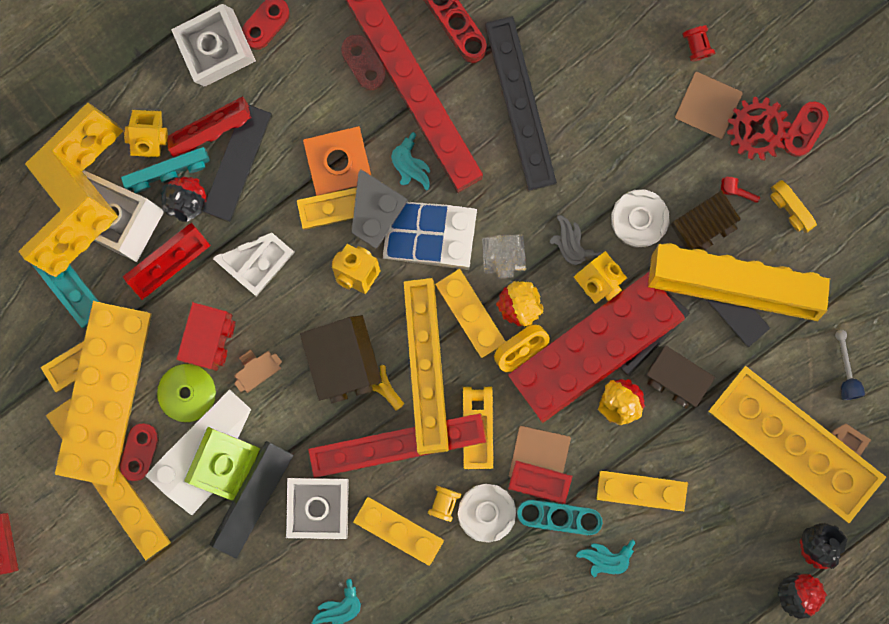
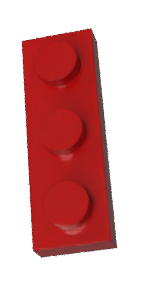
M242 96L168 135V150L173 158L194 151L197 146L206 141L212 142L218 139L223 132L231 128H239L251 118L248 103Z
M191 222L126 273L123 278L143 300L211 245Z

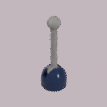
M838 330L835 333V337L840 342L847 380L841 385L842 401L865 397L862 382L852 377L845 342L847 333L844 330Z

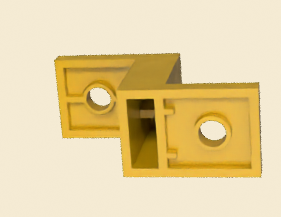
M89 102L25 163L60 208V211L18 252L24 260L54 277L64 272L69 264L80 253L87 250L90 244L118 218V215L82 171L91 165L108 146L113 144L123 130L116 122Z

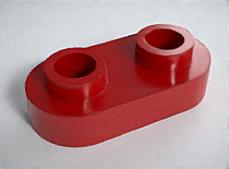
M265 0L243 25L242 31L251 49L259 50L266 47L286 24L290 12L284 0ZM272 7H278L280 12L278 15L272 16L269 14V10ZM259 29L261 34L259 37L253 38L250 36L251 31Z
M808 102L799 110L792 122V127L786 132L791 138L783 139V144L786 147L785 150L791 156H804L814 146L829 117L828 111L823 104ZM808 113H814L817 121L814 123L810 122L807 119ZM794 138H800L802 140L801 147H795L793 145Z
M138 424L129 432L120 463V471L130 481L143 480L146 478L145 475L151 470L159 442V434L152 425ZM142 432L148 436V440L144 444L138 441V435ZM132 461H137L140 465L137 472L130 470V463Z

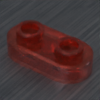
M361 35L347 37L342 44L341 51L344 60L358 83L367 90L380 88L385 82L386 73L368 40ZM360 47L362 49L361 54L358 56L352 55V48ZM369 71H374L377 74V77L372 81L366 78V74Z

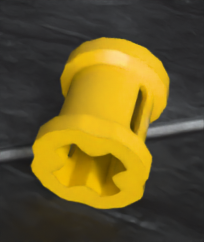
M436 485L435 490L437 494L432 509H429L427 514L451 522L453 518L451 514L455 502L461 497V493Z

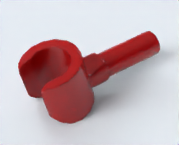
M722 178L721 190L725 195H737L755 203L759 202L760 196L738 188V178Z

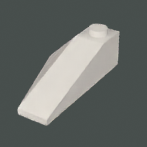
M229 389L145 476L167 497L193 515L213 494L184 481L207 427L238 439L251 409Z

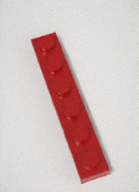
M481 413L446 420L449 450L487 443ZM415 427L308 449L314 478L429 455L418 454Z

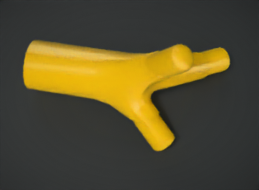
M381 365L380 376L382 383L373 385V391L386 398L395 411H397L405 403L392 388L386 374V366Z

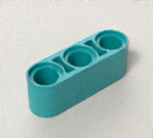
M530 499L522 501L517 508L519 521L528 527L594 535L599 532L603 524L600 513L586 507ZM530 504L535 505L538 509L537 518L533 521L524 520L522 517L523 508ZM563 509L567 513V521L563 525L557 526L553 524L551 515L555 510ZM587 513H592L596 518V525L590 530L582 528L580 522L582 516Z

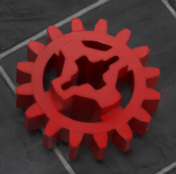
M753 97V104L749 105L744 100L742 101L743 109L741 111L736 108L733 109L737 117L736 119H728V122L734 127L728 130L727 134L735 136V139L730 144L733 147L740 145L738 149L740 155L748 151V158L750 160H753L756 154H758L760 160L765 161L766 153L776 157L775 149L777 147L783 150L786 148L782 140L791 138L785 132V129L792 127V124L784 122L783 119L788 116V113L786 111L778 112L781 107L778 102L771 107L769 98L765 97L763 103H760L757 97ZM756 110H766L761 115H749V113ZM775 118L778 122L777 135L773 133L772 124L775 122ZM742 123L745 124L746 128L744 139H742L740 133ZM756 123L758 125L763 124L765 129L763 134L756 133V130L753 128ZM767 141L768 143H770L769 145L762 148L753 147L756 146L758 142Z

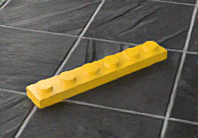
M433 278L405 281L404 294L417 452L419 455L447 452L449 448L435 284Z
M71 399L46 415L61 439L63 438ZM119 467L114 487L92 482L145 560L171 543L132 485L122 475Z

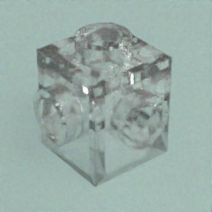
M499 235L482 238L485 273H497V278L503 279L513 278L514 272L526 270L523 235Z

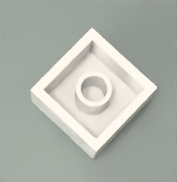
M224 4L171 29L193 81L202 86H207L256 61L234 10Z
M287 478L286 538L347 539L349 479Z

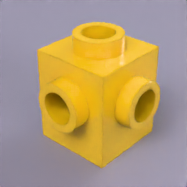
M132 110L129 126L125 127L124 133L125 144H130V156L160 157L162 145H167L168 129L163 128L162 111Z
M346 244L343 251H339L332 261L336 282L345 289L350 290L354 288L364 294L368 292L381 272L377 258L373 257L367 249L360 246L355 248Z
M606 251L574 276L584 289V292L595 304L604 297L608 301L622 291L619 285L627 279L619 265L613 261Z

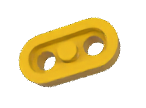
M779 180L771 187L773 192L770 195L771 199L780 209L784 207L789 213L790 217L788 220L796 231L803 230L805 233H808L817 226L813 216L783 180Z
M530 325L499 346L494 354V360L502 371L512 372L547 347L550 340L549 335L540 325Z

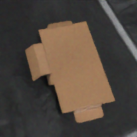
M250 349L239 357L245 367L234 375L237 379L234 384L240 392L246 390L248 393L280 370L281 367L279 365L282 361L276 353L271 355L269 351L256 358Z

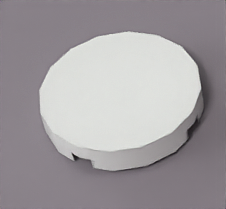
M633 190L624 194L615 203L611 213V225L616 236L624 244L635 248L648 247L657 243L666 234L669 226V210L656 193L648 190Z
M482 484L474 486L464 494L459 503L458 517L460 526L468 536L476 541H498L506 536L515 524L516 508L514 500L507 491L497 485Z

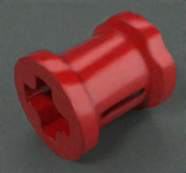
M707 25L692 28L682 33L683 38L688 41L692 54L690 60L692 62L716 54L709 44L706 34L708 31Z

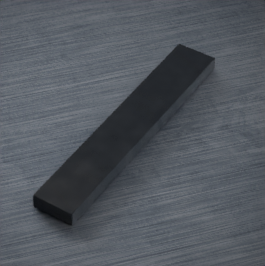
M511 16L485 23V28L528 192L557 185L514 18Z

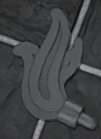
M562 215L557 216L561 224V236H553L550 244L558 245L564 259L568 263L578 265L584 261H593L594 258L602 254V252H594V249L584 250L580 246L581 230L578 224L574 222L575 229L572 230V226L567 218Z

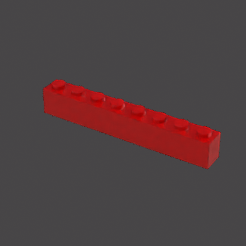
M344 0L456 192L459 193L482 180L483 173L382 1Z

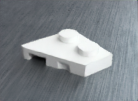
M269 233L253 242L245 243L236 249L219 254L213 260L257 297L295 252L273 233Z

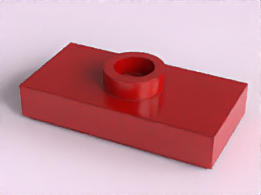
M516 460L508 489L565 504L573 476Z

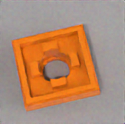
M360 126L303 140L316 196L356 188L360 169L371 175ZM334 150L344 151L348 156V165L341 171L332 170L327 164L328 155Z

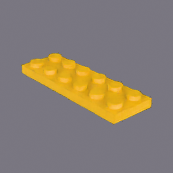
M93 301L55 475L114 487L152 313Z
M747 366L742 369L709 410L711 415L848 524L886 479V476Z

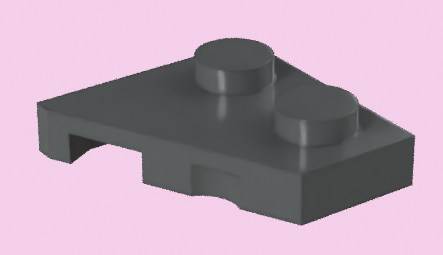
M360 169L358 172L352 234L377 250L407 204L408 199Z

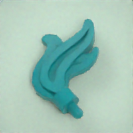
M412 132L409 138L405 137L402 144L393 150L392 162L402 176L401 185L409 184L411 178L419 181L425 190H429V178L422 170L430 173V168L424 161L413 158L410 150L415 145L413 141L416 137V133Z
M630 540L627 546L624 545L621 551L615 554L611 553L604 545L593 543L591 547L596 548L597 551L582 549L576 553V557H583L594 563L591 567V575L593 577H597V574L600 572L621 574L628 569L629 558L634 552L632 548L635 545V541Z
M351 579L346 580L347 587L344 588L345 598L341 602L327 601L319 605L318 610L323 608L326 610L316 614L312 624L323 622L343 624L357 616L360 612L361 603L356 595V587L352 586Z

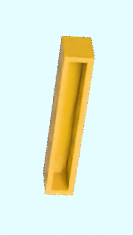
M666 243L658 244L652 254L648 287L819 321L828 308L830 278L821 277L818 273L814 272L800 273L792 271L789 267H771L764 265L760 261L746 262L736 260L735 257L730 255L717 256L707 254L706 251L701 249L687 250L679 248L675 244Z

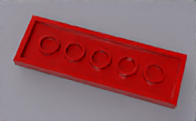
M650 271L508 374L542 423L685 320L684 315L664 290L648 287Z

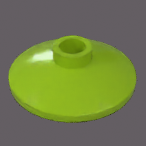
M181 364L169 369L162 376L157 389V397L161 409L170 418L179 422H193L201 419L213 407L216 398V388L213 379L204 369L192 364ZM184 387L189 388L191 392L190 396L186 399L180 395V391Z

